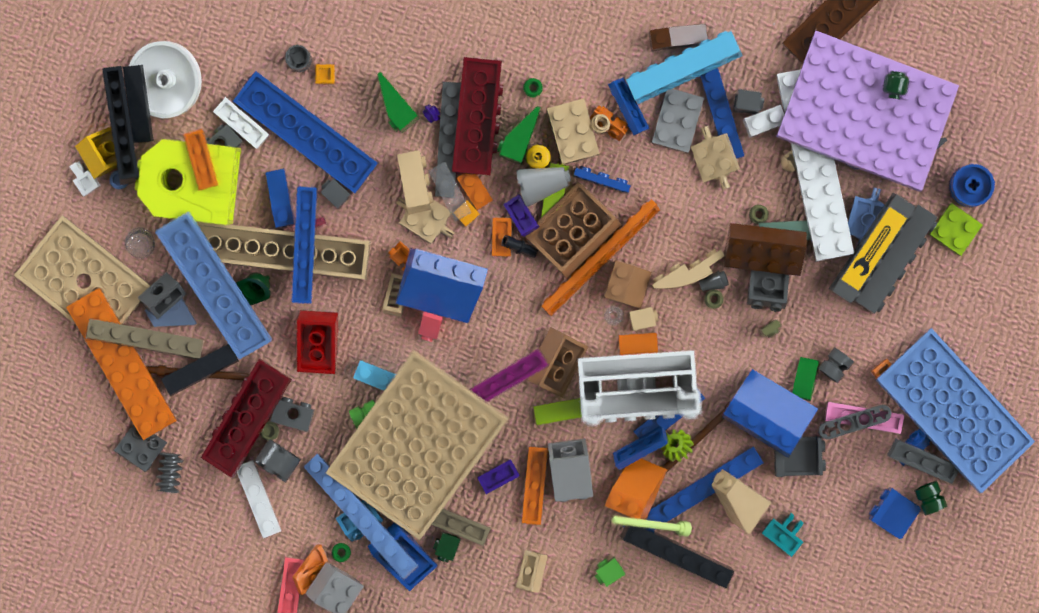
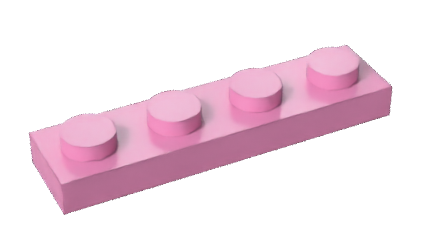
M827 402L824 421H830L867 408ZM873 410L870 411L873 416V422H876L875 417L881 416L884 419L885 414H887L885 411H880L877 414H873ZM892 413L888 421L868 428L901 434L904 415ZM861 414L859 416V422L862 425L867 424L869 422V416L867 414ZM847 419L842 420L840 423L851 425L850 421Z

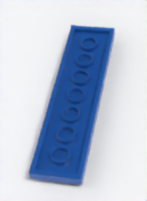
M257 71L254 72L233 100L235 104L355 194L378 165L375 160Z

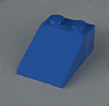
M394 522L386 530L418 564V567L406 579H403L372 543L368 545L372 556L406 589L411 591L438 565L405 529Z

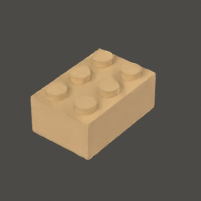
M584 98L547 108L562 165L599 155Z

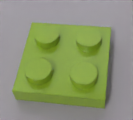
M950 203L929 235L957 255L962 256L983 224L953 203Z

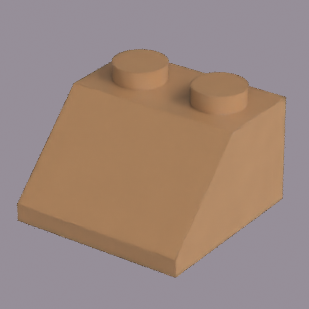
M615 261L604 298L641 309L652 272Z

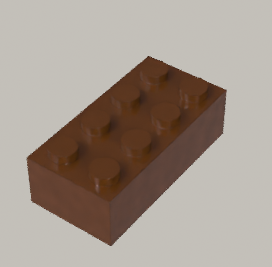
M730 223L725 248L724 267L801 276L807 248V232Z

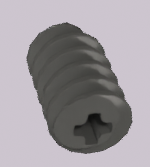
M161 452L160 455L165 457V459L159 460V463L163 464L164 467L158 468L163 474L156 477L162 480L155 484L160 487V490L157 491L179 493V490L174 486L180 485V482L175 479L181 478V474L177 473V471L182 470L183 467L178 465V463H182L184 460L179 457L181 454Z

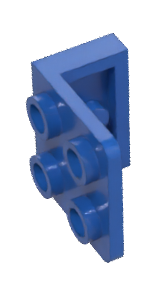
M889 487L888 490L885 489L882 492L879 504L877 506L874 505L871 509L869 520L898 539H902L921 508L895 489Z

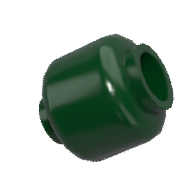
M890 71V74L885 75L883 92L889 94L888 98L900 99V96H905L908 93L909 77L905 76L906 73Z

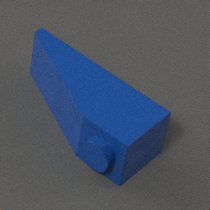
M285 169L265 172L275 227L279 229L296 225Z

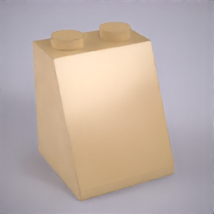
M723 469L714 477V482L711 484L731 522L750 534L771 502Z

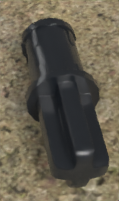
M506 235L501 241L503 247L515 251L516 254L522 253L535 258L538 253V249L526 244L522 239L518 240Z

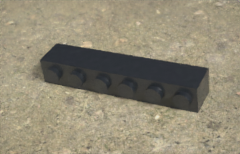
M122 67L102 68L120 185L135 183L139 179Z
M625 525L620 535L623 541L725 589L735 572L730 566L649 528Z

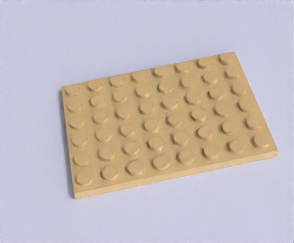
M413 350L329 467L326 474L420 540L509 418Z

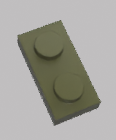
M776 319L758 331L762 337L768 336V338H771L780 332L778 328L782 325Z

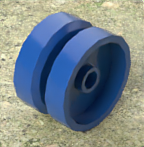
M969 164L957 169L952 174L948 190L951 198L957 204L963 207H975L984 204L991 198L994 192L995 181L987 168L979 164ZM972 183L974 185L973 189L969 188L968 184Z

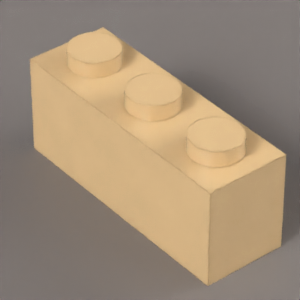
M420 150L397 154L408 214L431 210L430 203L434 202L432 192L427 190L430 180L429 175L424 174V168L427 167L425 156L421 157Z

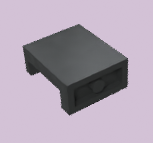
M820 436L801 437L789 458L774 449L775 476L823 475V471H826V461L822 460V452H825V440H822Z

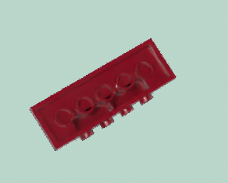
M463 58L452 172L491 176L493 153L497 154L498 142H494L495 134L499 135L500 123H496L497 115H501L502 104H498V98L503 96L504 86L500 85L502 61Z
M258 359L250 375L243 380L241 390L233 397L231 407L223 414L221 424L214 429L213 437L201 458L229 477L234 478L292 379L262 359Z

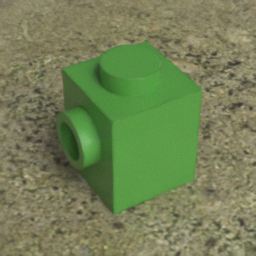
M615 557L609 561L607 559L602 560L597 564L598 568L595 569L597 572L595 575L600 585L604 583L606 587L625 575L624 570Z

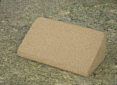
M525 550L516 587L530 592H539L548 556Z

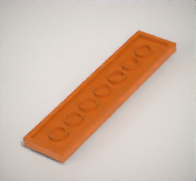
M101 288L94 290L66 307L84 339L89 319L121 324ZM85 339L143 440L177 421L136 348Z

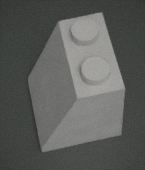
M586 439L548 443L555 502H567L571 499L584 500L593 497Z

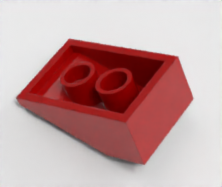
M300 310L297 319V372L336 373L339 313Z

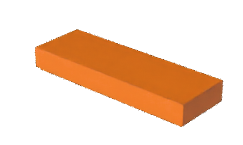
M203 129L183 134L198 189L204 190L218 186Z

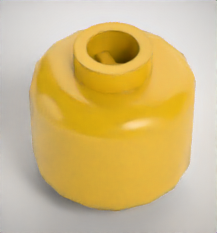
M534 145L528 149L526 162L530 168H546L550 163V152L543 145Z

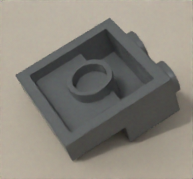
M751 270L747 305H751L753 309L770 307V310L774 312L785 309L788 297L789 275Z

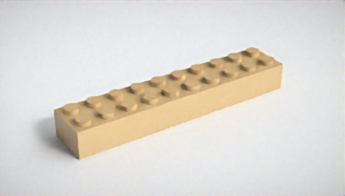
M196 221L222 263L293 271L295 232ZM315 235L313 274L366 280L371 242Z

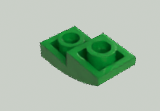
M800 357L792 393L803 400L811 401L816 384L815 379L820 364L819 360Z

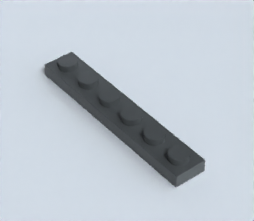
M443 82L435 197L454 198L456 172H452L461 83Z

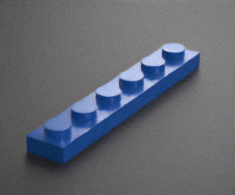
M716 68L701 75L700 78L717 135L728 134L735 157L738 159L745 155L719 69Z
M297 187L292 303L312 304L317 187Z

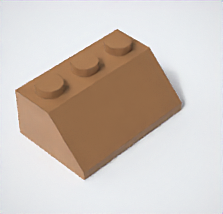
M550 327L539 348L549 365L527 378V380L563 398L578 369V358L584 357L588 346Z

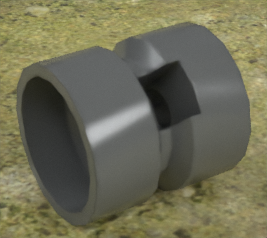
M293 45L287 50L285 60L293 71L300 73L310 68L312 56L304 46Z
M834 347L828 354L829 359L824 360L818 369L831 380L839 383L844 376L843 371H848L854 361Z

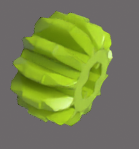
M673 429L671 435L666 433L668 444L661 448L664 451L663 455L666 458L669 457V460L672 462L675 460L681 462L682 457L688 459L687 453H693V450L690 448L694 445L690 440L691 436L685 434L683 430L677 432Z

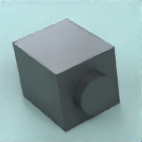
M328 179L321 187L323 190L320 193L337 209L351 197L335 179L332 181Z

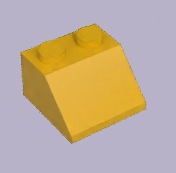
M111 126L86 136L75 146L94 179L118 168Z

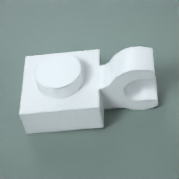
M80 161L70 166L77 177L73 182L83 197L101 186L98 180L93 178L89 170L85 172Z

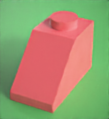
M424 312L418 334L422 335L421 339L430 342L433 339L437 340L444 318Z

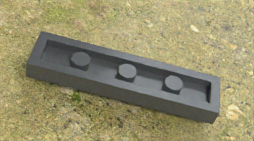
M895 438L887 454L892 459L951 484L959 472L950 461Z

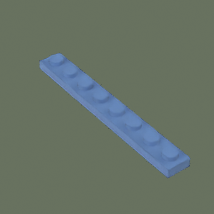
M316 454L304 468L403 579H406L418 567V564L353 492L326 474L330 466L319 454Z

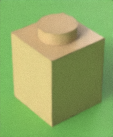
M652 307L629 312L633 331L656 326V322L659 321L657 311H653Z

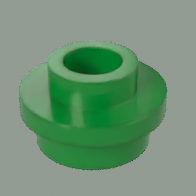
M531 78L525 82L524 92L527 96L534 98L542 93L543 86L538 79ZM536 85L537 90L533 92L529 87Z
M338 543L332 549V557L337 562H345L351 555V550L345 543ZM339 549H343L345 551L344 556H340L338 554Z

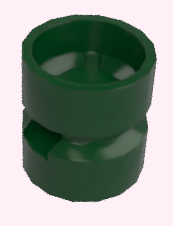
M937 481L930 482L914 490L917 499L922 501L920 506L925 516L938 512L948 506L944 496L940 495L941 489Z

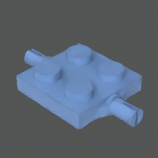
M873 187L871 198L854 197L848 218L850 235L859 239L858 244L885 205L878 201L881 189Z

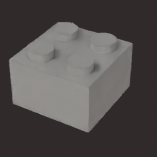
M326 562L305 594L314 603L332 613H347L364 586L355 577Z

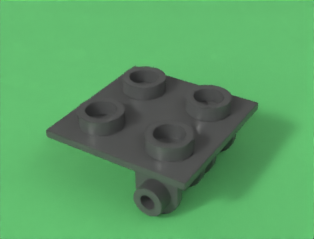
M133 424L114 451L146 472L150 469L152 463L167 442L156 434L143 440Z

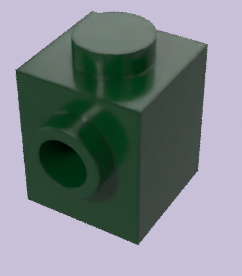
M446 532L442 533L441 539L436 538L433 549L436 550L435 555L438 556L437 559L446 563L449 560L453 561L461 538Z

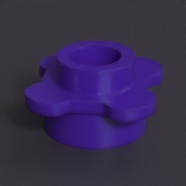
M426 105L423 110L426 119L431 123L440 120L438 109L434 105Z

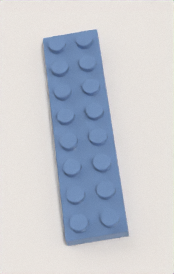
M189 211L156 230L155 233L238 359L245 357L272 341L271 336Z

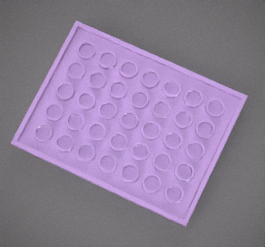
M815 31L776 137L921 192L959 85ZM890 71L906 73L905 76L909 77L908 93L905 96H900V99L888 98L889 94L883 92L884 78L886 74H890Z

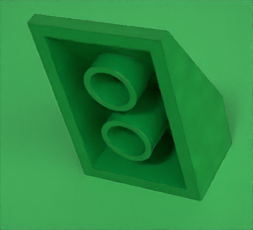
M379 72L377 75L387 115L390 119L388 123L395 132L400 131L404 133L419 120V117L385 76Z
M537 106L505 137V140H500L497 152L500 153V158L522 164L541 107Z

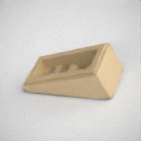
M391 273L383 305V313L402 317L404 306L395 304L396 301L390 299V297L397 298L398 293L392 292V289L399 290L400 286L393 283L394 281L401 283L403 277L401 275ZM390 304L394 306H399V308H393L388 306Z

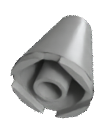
M564 167L516 170L525 206H531L569 186L568 182L571 181L569 170L565 171Z

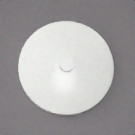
M170 41L153 42L137 51L129 66L143 64L150 115L158 118H172L187 112L198 99L202 84L200 68L193 55L183 46Z

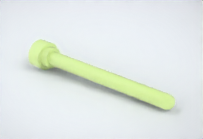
M619 516L612 518L614 524L675 531L679 536L688 537L692 530L691 523L688 521H679L674 524Z

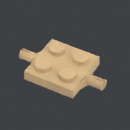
M709 126L701 128L704 140L699 144L691 146V150L703 183L719 179L722 190L730 188L726 176L731 172L740 170L728 134L712 136Z
M400 197L396 204L405 209V214L399 222L400 225L430 244L441 233L450 239L455 232L446 227V222L452 211L433 200L434 203H430L431 210L408 214L406 201Z

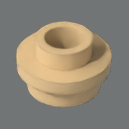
M603 114L595 115L591 120V127L597 133H605L610 128V120ZM597 122H602L603 127H599L597 125Z

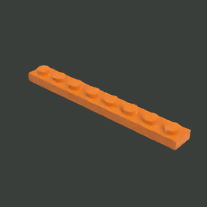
M652 199L649 202H645L635 216L629 217L626 224L621 229H617L613 233L612 238L599 247L598 252L588 257L585 264L580 269H576L567 282L560 284L557 291L545 299L541 307L552 316L660 211L658 205Z

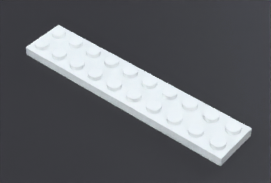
M801 69L776 75L784 114ZM791 143L815 261L853 255L854 250L835 160Z

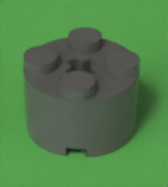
M269 439L254 462L270 474L277 475L276 477L286 483L301 459Z

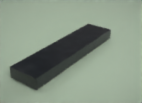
M143 64L123 67L133 142L154 141Z
M227 344L161 378L171 397L239 362L230 345Z

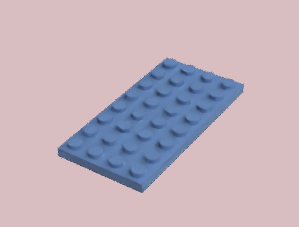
M932 328L876 379L880 386L922 432L927 435L932 443L979 494L983 493L1035 442Z

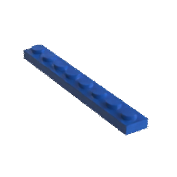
M753 446L651 508L646 520L668 522L714 494L715 491L711 484L714 482V477L722 469L738 479L764 462Z

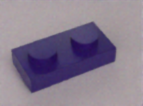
M520 194L503 204L523 237L540 227L528 206H525Z
M510 459L480 475L477 479L485 493L488 494L520 475Z

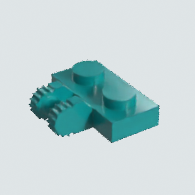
M792 513L787 516L782 524L772 518L761 532L791 557L803 544V541L795 535L804 524L800 520L790 532L786 527L794 519V514Z

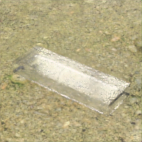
M443 162L428 170L454 222L471 214L472 212L446 163Z

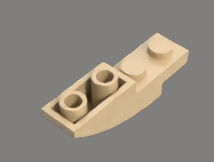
M714 249L706 254L707 259L700 262L698 259L690 264V270L687 269L685 264L680 266L678 263L669 269L671 273L665 277L661 274L653 279L655 283L651 286L653 289H668L699 281L712 274L713 272L709 266L725 255L722 250L716 251Z

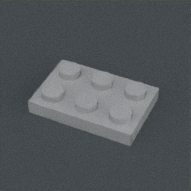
M675 89L666 91L652 143L689 153L704 97Z

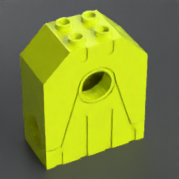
M162 139L143 154L141 160H138L137 167L140 173L139 179L135 182L137 195L155 217L176 219L189 211L197 222L223 225L233 224L241 148L207 144L218 186L199 190L186 142ZM173 169L179 170L183 177L182 185L177 190L171 188L167 181L168 174Z

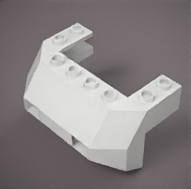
M694 351L578 358L582 421L586 422L587 425H598L599 421H603V419H605V422H617V418H624L625 421H634L636 417L644 416V420L655 419V415H663V418H675V414L684 415V418L688 419L697 418V414H701L700 391L697 390ZM672 375L673 387L656 388L655 376ZM617 379L618 391L602 392L601 380Z

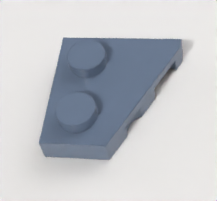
M183 298L159 319L154 317L147 309L145 310L154 327L197 324Z

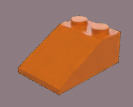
M642 458L626 466L614 484L605 506L628 517L646 520L667 469Z

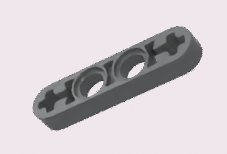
M886 405L874 406L826 421L819 426L818 433L824 439H832L884 423L891 418L892 413ZM880 408L884 411L887 410L884 419L878 416L875 417L876 422H873V416L870 411L873 410V414H877L880 412ZM861 414L869 416V422L865 425L859 422ZM844 419L849 420L851 423V427L848 430H843L840 427V423ZM837 422V429L840 433L836 434V430L830 431L829 436L822 433V430L825 429L824 426L827 425L828 428L835 427L833 423Z

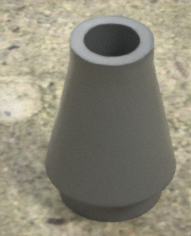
M719 270L699 281L702 291L724 289L725 286L729 285L725 271L720 272Z

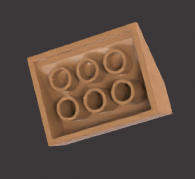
M578 182L537 222L540 227L525 237L568 279L622 225L604 205Z

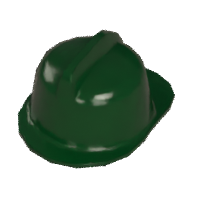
M252 273L245 279L236 282L250 305L265 301L271 296L269 275L264 276L259 273Z

